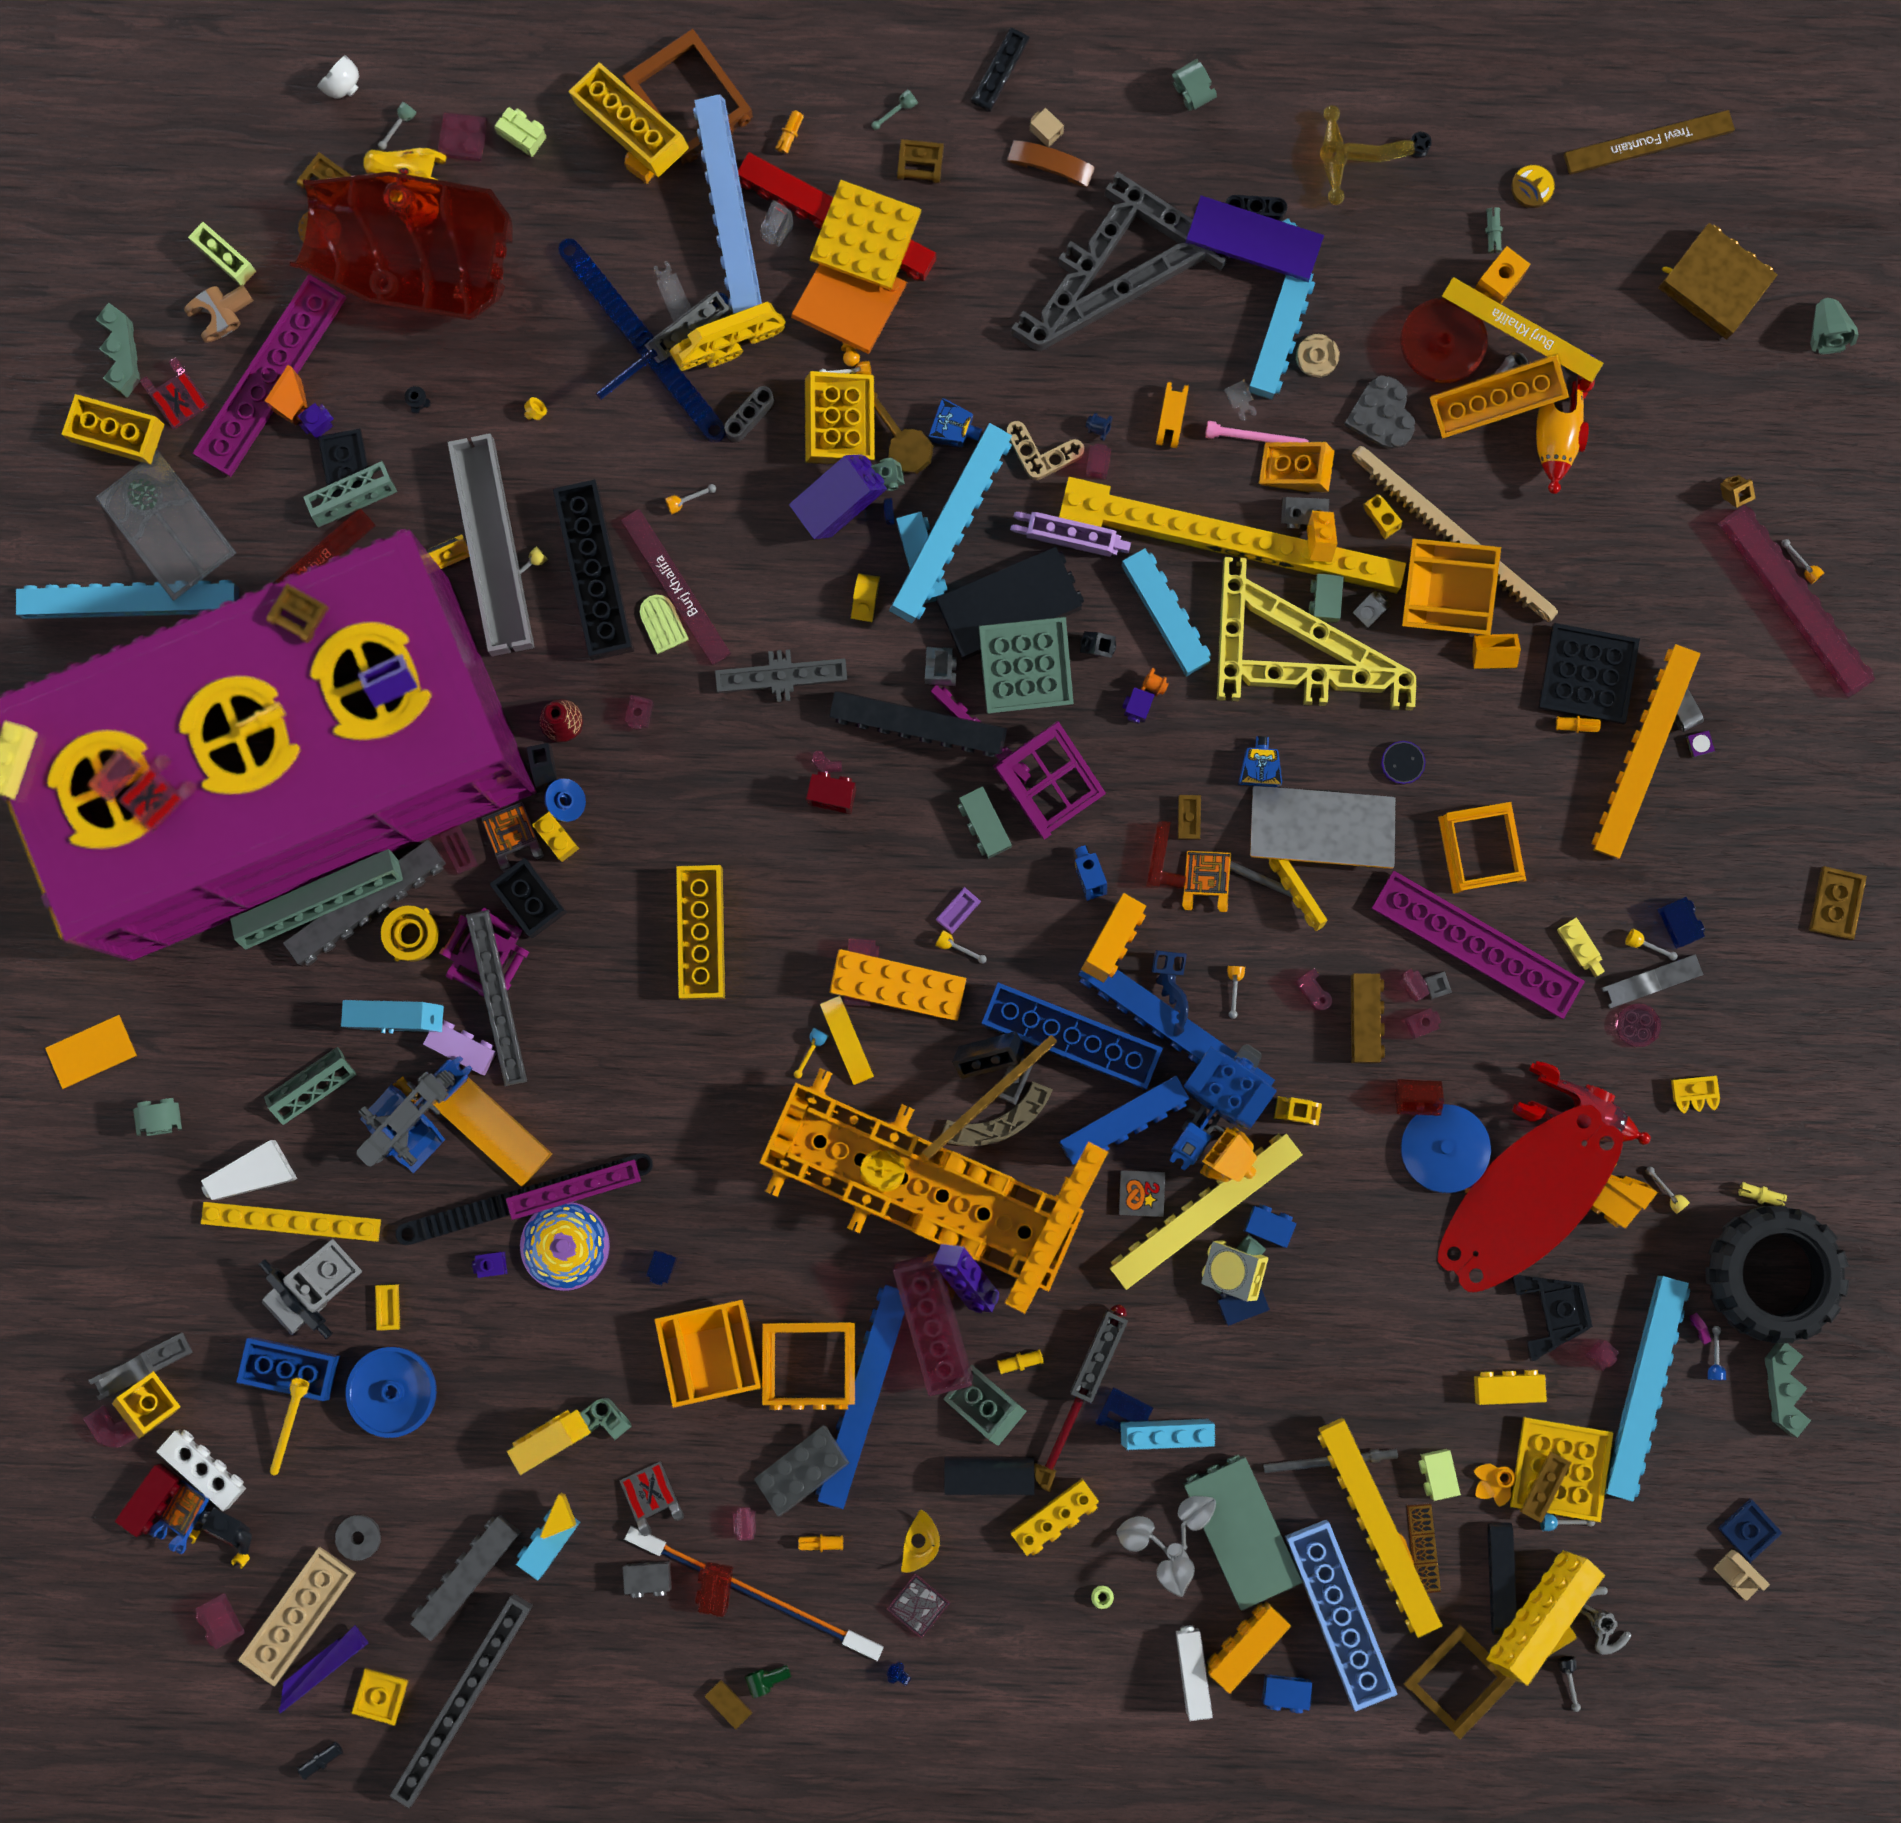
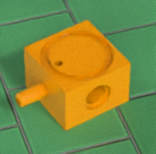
M1506 246L1480 278L1475 290L1502 304L1523 278L1531 264Z

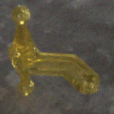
M1329 105L1323 112L1328 124L1324 144L1320 150V157L1324 162V168L1331 185L1328 200L1333 205L1341 204L1345 197L1344 192L1340 189L1347 160L1379 163L1409 156L1415 152L1414 142L1409 140L1381 146L1355 143L1344 144L1336 122L1340 117L1339 108L1335 105Z

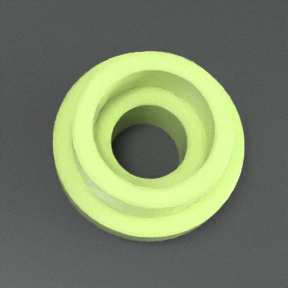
M1098 1586L1092 1591L1091 1600L1097 1608L1105 1609L1113 1603L1114 1595L1109 1587ZM1100 1593L1106 1594L1107 1597L1104 1601L1098 1599Z

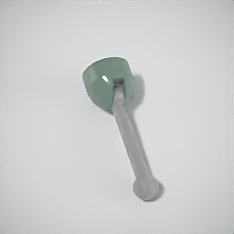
M402 102L397 110L399 119L385 139L378 143L379 149H386V143L401 122L411 120L417 113L406 103Z

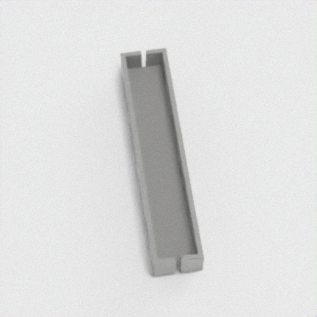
M491 434L471 437L475 446L473 448L467 438L448 442L487 649L493 657L511 653V648L517 652L535 647L495 441Z

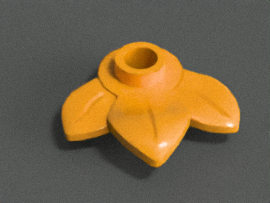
M1492 1464L1478 1466L1474 1473L1481 1480L1476 1487L1475 1496L1481 1499L1494 1497V1501L1499 1507L1506 1504L1511 1498V1487L1515 1481L1513 1470L1505 1466L1497 1468ZM1505 1473L1508 1478L1505 1482H1502L1500 1476Z

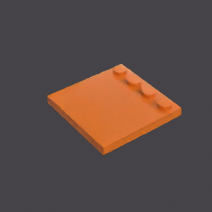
M819 264L792 312V318L869 354L901 297L907 282L896 277L892 289L889 290Z

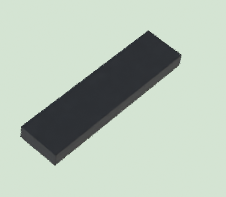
M1012 27L1010 28L976 90L971 103L991 112L1024 51L1030 36Z

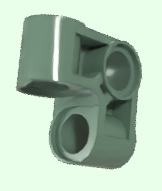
M606 1397L598 1399L580 1412L590 1432H593L601 1425L614 1438V1441L632 1427L627 1417L616 1407L611 1399ZM599 1403L607 1405L608 1412L606 1414H601L598 1411Z

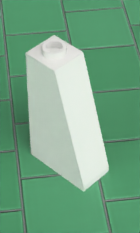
M270 1140L201 1180L203 1184L201 1188L207 1198L219 1200L294 1181L297 1177L276 1140Z
M1192 1625L1180 1627L1181 1630L1176 1631L1186 1714L1190 1721L1213 1718L1200 1631L1198 1628L1194 1629Z

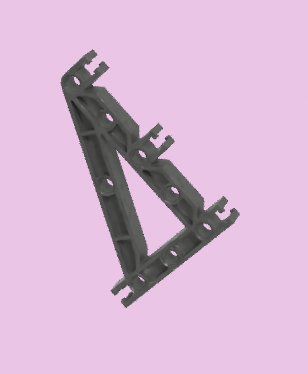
M1117 172L1114 176L1113 184L1109 183L1105 191V197L1116 204L1090 240L1089 252L1070 241L1067 245V252H1063L1059 257L1058 266L1071 274H1067L1042 311V322L1023 311L1020 315L1019 324L1025 323L1032 330L1030 333L1019 329V324L1015 322L1011 328V335L1032 349L1042 351L1203 260L1222 270L1226 263V258H1221L1211 250L1186 243L1193 219ZM1118 184L1126 191L1122 194L1119 191L1113 189L1112 187H1116V185ZM1135 195L1139 200L1131 201L1128 197ZM1136 216L1179 243L1081 298ZM1172 218L1175 222L1167 224L1164 219ZM1113 230L1116 234L1108 236L1105 234V231ZM1071 253L1079 260L1077 263H1074L1065 258V256H1069ZM1084 264H1088L1092 267V269L1089 271H1085L1081 268V266ZM1120 287H1124L1128 290V292L1126 294H1121L1117 291V289ZM1060 299H1066L1069 302V304L1066 306H1062L1058 303V301ZM1036 334H1043L1045 339L1038 341L1034 336Z

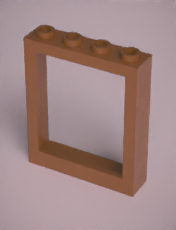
M691 29L623 75L625 85L662 116L639 84L695 47L739 107L728 115L731 135L734 132L733 130L739 126L747 125L753 117L752 110L694 29ZM698 136L687 143L689 149L679 157L683 165L686 162H693L699 156L698 154L701 153V150H704Z

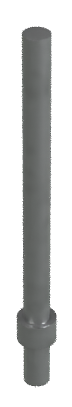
M1372 1449L1369 1452L1361 1453L1364 1462L1379 1463L1381 1460L1398 1458L1397 1449L1383 1451ZM1327 1457L1263 1464L1264 1473L1331 1466Z

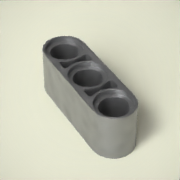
M766 386L758 387L727 420L724 428L730 441L740 442L772 408L774 398L770 388ZM761 395L769 396V400L766 402H760L758 398ZM749 410L755 412L752 418L744 417L745 412ZM734 426L741 428L737 434H732L729 430Z
M1656 675V676L1653 677V681H1654V684H1655V686H1656V688H1657L1659 682L1656 681V678H1657V675ZM1688 688L1674 720L1682 732L1704 721L1703 715Z

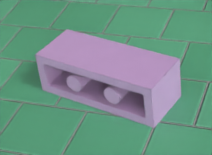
M445 1020L442 1023V1032H429L423 1045L452 1060L461 1056L463 1060L460 1064L464 1066L470 1065L473 1068L472 1070L481 1075H486L497 1054L496 1051L492 1050L494 1045L484 1040L481 1043L473 1040L474 1035L465 1030H462L461 1033L453 1029L455 1025Z

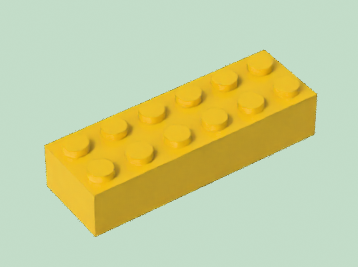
M600 62L569 90L575 104L657 177L661 176L689 149L683 135Z
M721 865L676 866L679 999H725L723 868Z
M1563 1550L1556 1556L1548 1572L1542 1576L1541 1582L1536 1589L1530 1593L1527 1602L1518 1610L1510 1626L1504 1630L1503 1636L1498 1643L1491 1648L1486 1660L1504 1676L1528 1686L1605 1575L1587 1558Z

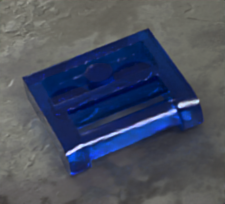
M1113 1387L1095 1423L1100 1426L1105 1425L1121 1434V1424L1107 1417L1109 1411L1131 1422L1148 1420L1153 1407Z

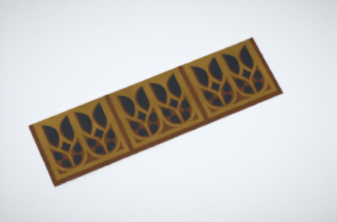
M1431 1504L1407 1506L1414 1567L1426 1593L1441 1592Z

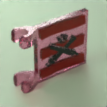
M177 358L169 361L177 375L157 389L148 377L140 380L173 430L210 407Z
M159 755L147 771L119 799L151 833L187 797L197 790V786L193 782L186 781L177 791L160 774L171 763V760L164 755Z

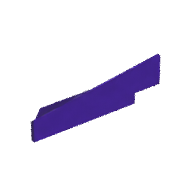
M356 1625L341 1640L340 1638L284 1681L279 1713L286 1710L369 1643Z

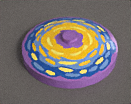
M576 1202L533 1214L526 1223L520 1240L521 1258L528 1273L541 1285L561 1291L578 1289L592 1282L603 1270L610 1250L609 1235L601 1218L587 1206Z

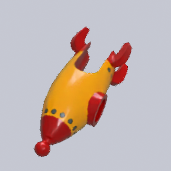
M1577 376V381L1572 383L1569 413L1557 410L1554 402L1539 407L1536 428L1537 452L1545 474L1551 480L1548 490L1552 494L1560 492L1561 485L1559 481L1571 468L1578 452H1584L1586 448L1589 426L1588 422L1583 421V399L1586 398L1588 392L1594 387L1595 379L1591 383L1583 377Z

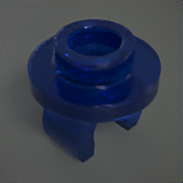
M897 1662L889 1667L887 1671L889 1683L894 1684L899 1681L907 1686L911 1677L903 1671V1663Z

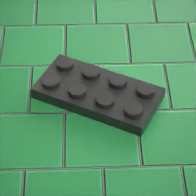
M822 1426L754 1478L776 1515L782 1516L847 1466L849 1461L827 1427Z

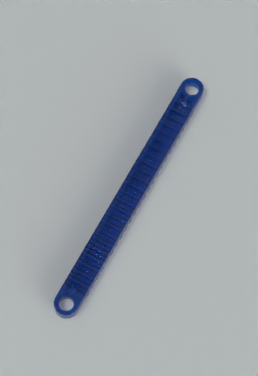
M571 238L563 240L558 248L564 262L706 439L711 442L721 441L726 434L725 426L705 399L702 398L701 394L691 384L689 379L686 378L685 374L670 356L661 362L655 360L645 346L654 338L652 333L649 332L648 328L633 312L631 307L628 306L627 302L617 292L615 287L612 286L611 282L608 281L579 243ZM572 245L576 248V251L573 255L568 256L564 253V249ZM713 425H717L721 429L717 436H712L708 432L709 428Z

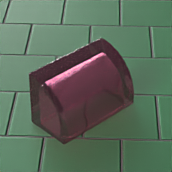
M119 747L89 782V785L103 798L112 801L142 765Z

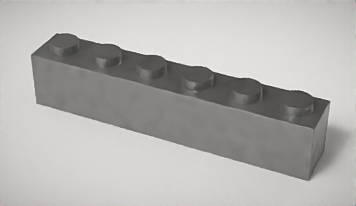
M502 1515L496 1519L492 1517L484 1526L487 1529L482 1536L478 1534L470 1543L472 1549L468 1554L463 1552L455 1562L458 1566L454 1571L448 1570L441 1579L443 1582L438 1590L434 1588L426 1597L429 1601L424 1608L420 1605L412 1614L414 1620L410 1624L430 1641L439 1634L521 1533Z

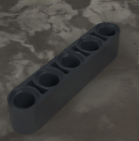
M1488 1523L1491 1631L1493 1635H1503L1504 1630L1510 1626L1517 1613L1512 1523Z

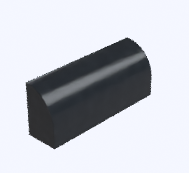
M945 1456L944 1495H1034V1457Z

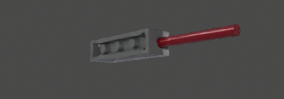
M1114 1305L1110 1309L1114 1313L1105 1312L1070 1393L1076 1396L1045 1465V1467L1051 1470L1055 1467L1084 1400L1092 1403L1127 1325L1128 1320L1122 1318V1315L1126 1317L1127 1311L1122 1305Z

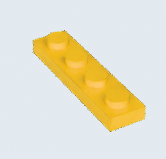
M1269 859L1271 869L1275 873L1277 872L1281 878L1282 886L1285 890H1289L1293 896V902L1296 907L1301 908L1307 924L1313 927L1315 931L1323 928L1327 918L1288 860Z

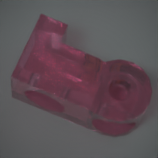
M1314 968L1294 983L1315 1010L1323 1011L1331 1006L1332 997L1328 992L1323 991L1315 980L1319 974Z

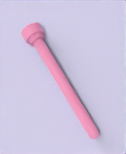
M1207 421L1205 438L1209 439L1226 436L1262 442H1309L1303 438L1225 428L1214 421Z

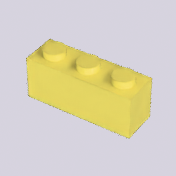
M6 721L0 733V795L15 800L37 732Z

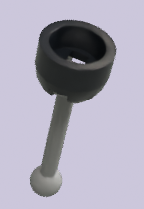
M1575 1656L1560 1657L1557 1659L1558 1666L1568 1676L1573 1702L1571 1708L1574 1712H1578L1581 1707L1577 1703L1572 1673L1577 1668Z

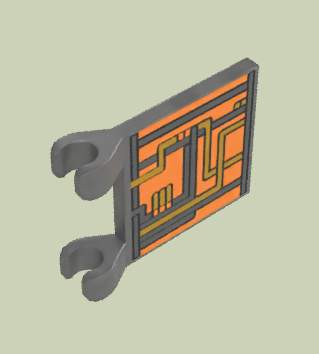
M522 802L481 818L500 869L503 872L511 868L506 855L530 846L532 854L536 859L543 857V852Z

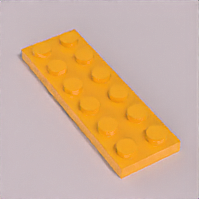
M839 949L829 993L958 1021L966 978Z

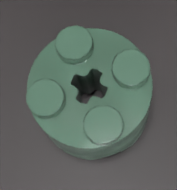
M1198 59L1186 64L1172 74L1174 87L1178 94L1182 93L1184 97L1183 102L1188 111L1196 110L1217 98L1215 88L1210 89L1209 87L1212 81L1201 62H1198Z
M174 1098L162 1099L160 1104L151 1105V1101L137 1103V1108L133 1109L136 1136H141V1132H146L147 1136L172 1133V1128L177 1127L178 1131L182 1130L179 1103L174 1102Z

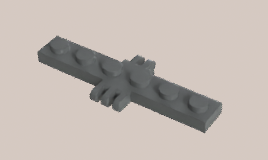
M790 649L785 651L786 658H782V650H777L778 659H774L773 651H768V666L715 670L717 693L772 688V694L777 695V702H782L781 693H785L786 701H790V692H794V686L848 681L845 658L791 663Z

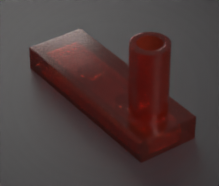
M1160 821L1157 823L1146 887L1157 888L1160 887V884L1184 888L1185 875L1162 871L1171 822Z

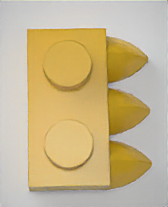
M1717 1076L1671 1080L1673 1100L1682 1113H1686L1690 1101L1693 1107L1700 1112L1704 1107L1705 1099L1713 1111L1717 1109L1720 1102Z

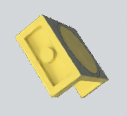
M1223 1240L1212 1241L1208 1248L1207 1264L1202 1271L1203 1279L1201 1284L1244 1301L1257 1300L1269 1257L1250 1255L1226 1246V1241Z

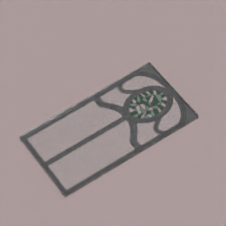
M158 450L154 454L151 465L141 462L95 497L173 601L237 553Z

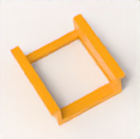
M1512 802L1448 812L1438 817L1453 894L1469 889L1526 881ZM1504 815L1515 872L1465 881L1454 823Z

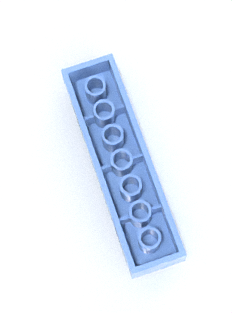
M1323 1520L1284 1536L1352 1708L1358 1711L1398 1695L1330 1523L1327 1520Z

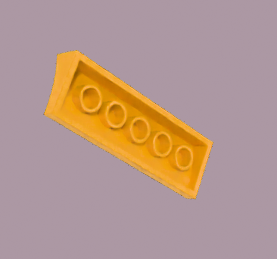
M1557 353L1431 395L1430 401L1443 439L1569 398Z
M469 1077L446 1101L434 1104L444 1117L521 1187L530 1180L552 1155L545 1146Z

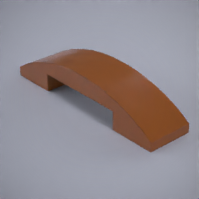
M1014 140L1007 162L1025 168L1029 165L1068 178V182L1086 188L1089 186L1095 169L1094 166L1062 151L1024 141Z

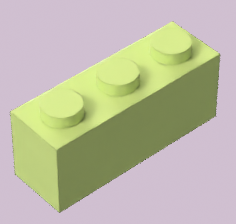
M204 222L188 237L200 251L240 286L244 285L256 272L250 262Z

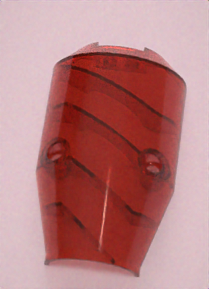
M381 172L313 181L303 179L308 197L307 228L301 252L294 262H290L291 267L300 268L369 303L471 321L500 300L505 289V285L500 282L503 278V262L507 254V246L505 245L506 243H512L513 229L510 215L491 189L395 172ZM402 195V199L398 201L399 196Z

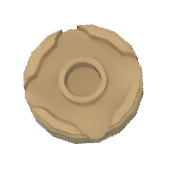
M1322 334L1310 335L1300 343L1296 351V361L1304 374L1310 377H1324L1335 369L1339 361V350L1337 344L1329 339V337Z

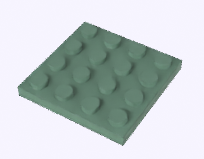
M1066 617L978 626L986 713L1074 704Z

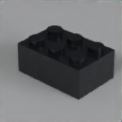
M523 858L490 883V886L526 934L532 939L568 913L526 858Z

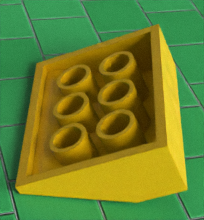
M810 371L805 378L806 463L832 464L837 463L845 455L860 454L866 456L870 461H874V375Z

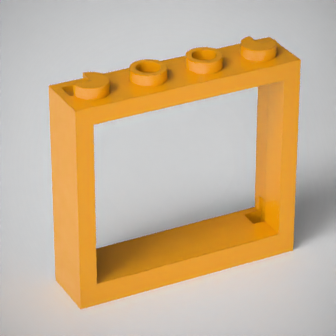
M855 1323L763 1324L762 1405H770V1410H783V1405H791V1410H804V1405H813V1409H826V1405H835V1409H848V1405H855ZM845 1332V1398H775V1333Z

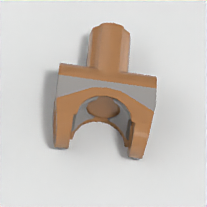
M243 284L223 296L217 286H214L192 299L186 305L184 311L189 317L202 313L211 314V322L206 327L207 329L202 332L201 337L204 342H212L237 329L241 323L235 313L254 300Z

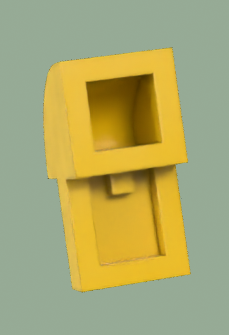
M858 574L853 596L851 619L873 621L880 577Z

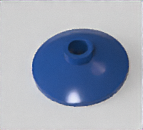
M565 778L558 779L552 782L546 789L544 797L545 806L555 819L562 822H570L582 815L586 799L582 788L576 782ZM560 798L564 800V805L560 803Z

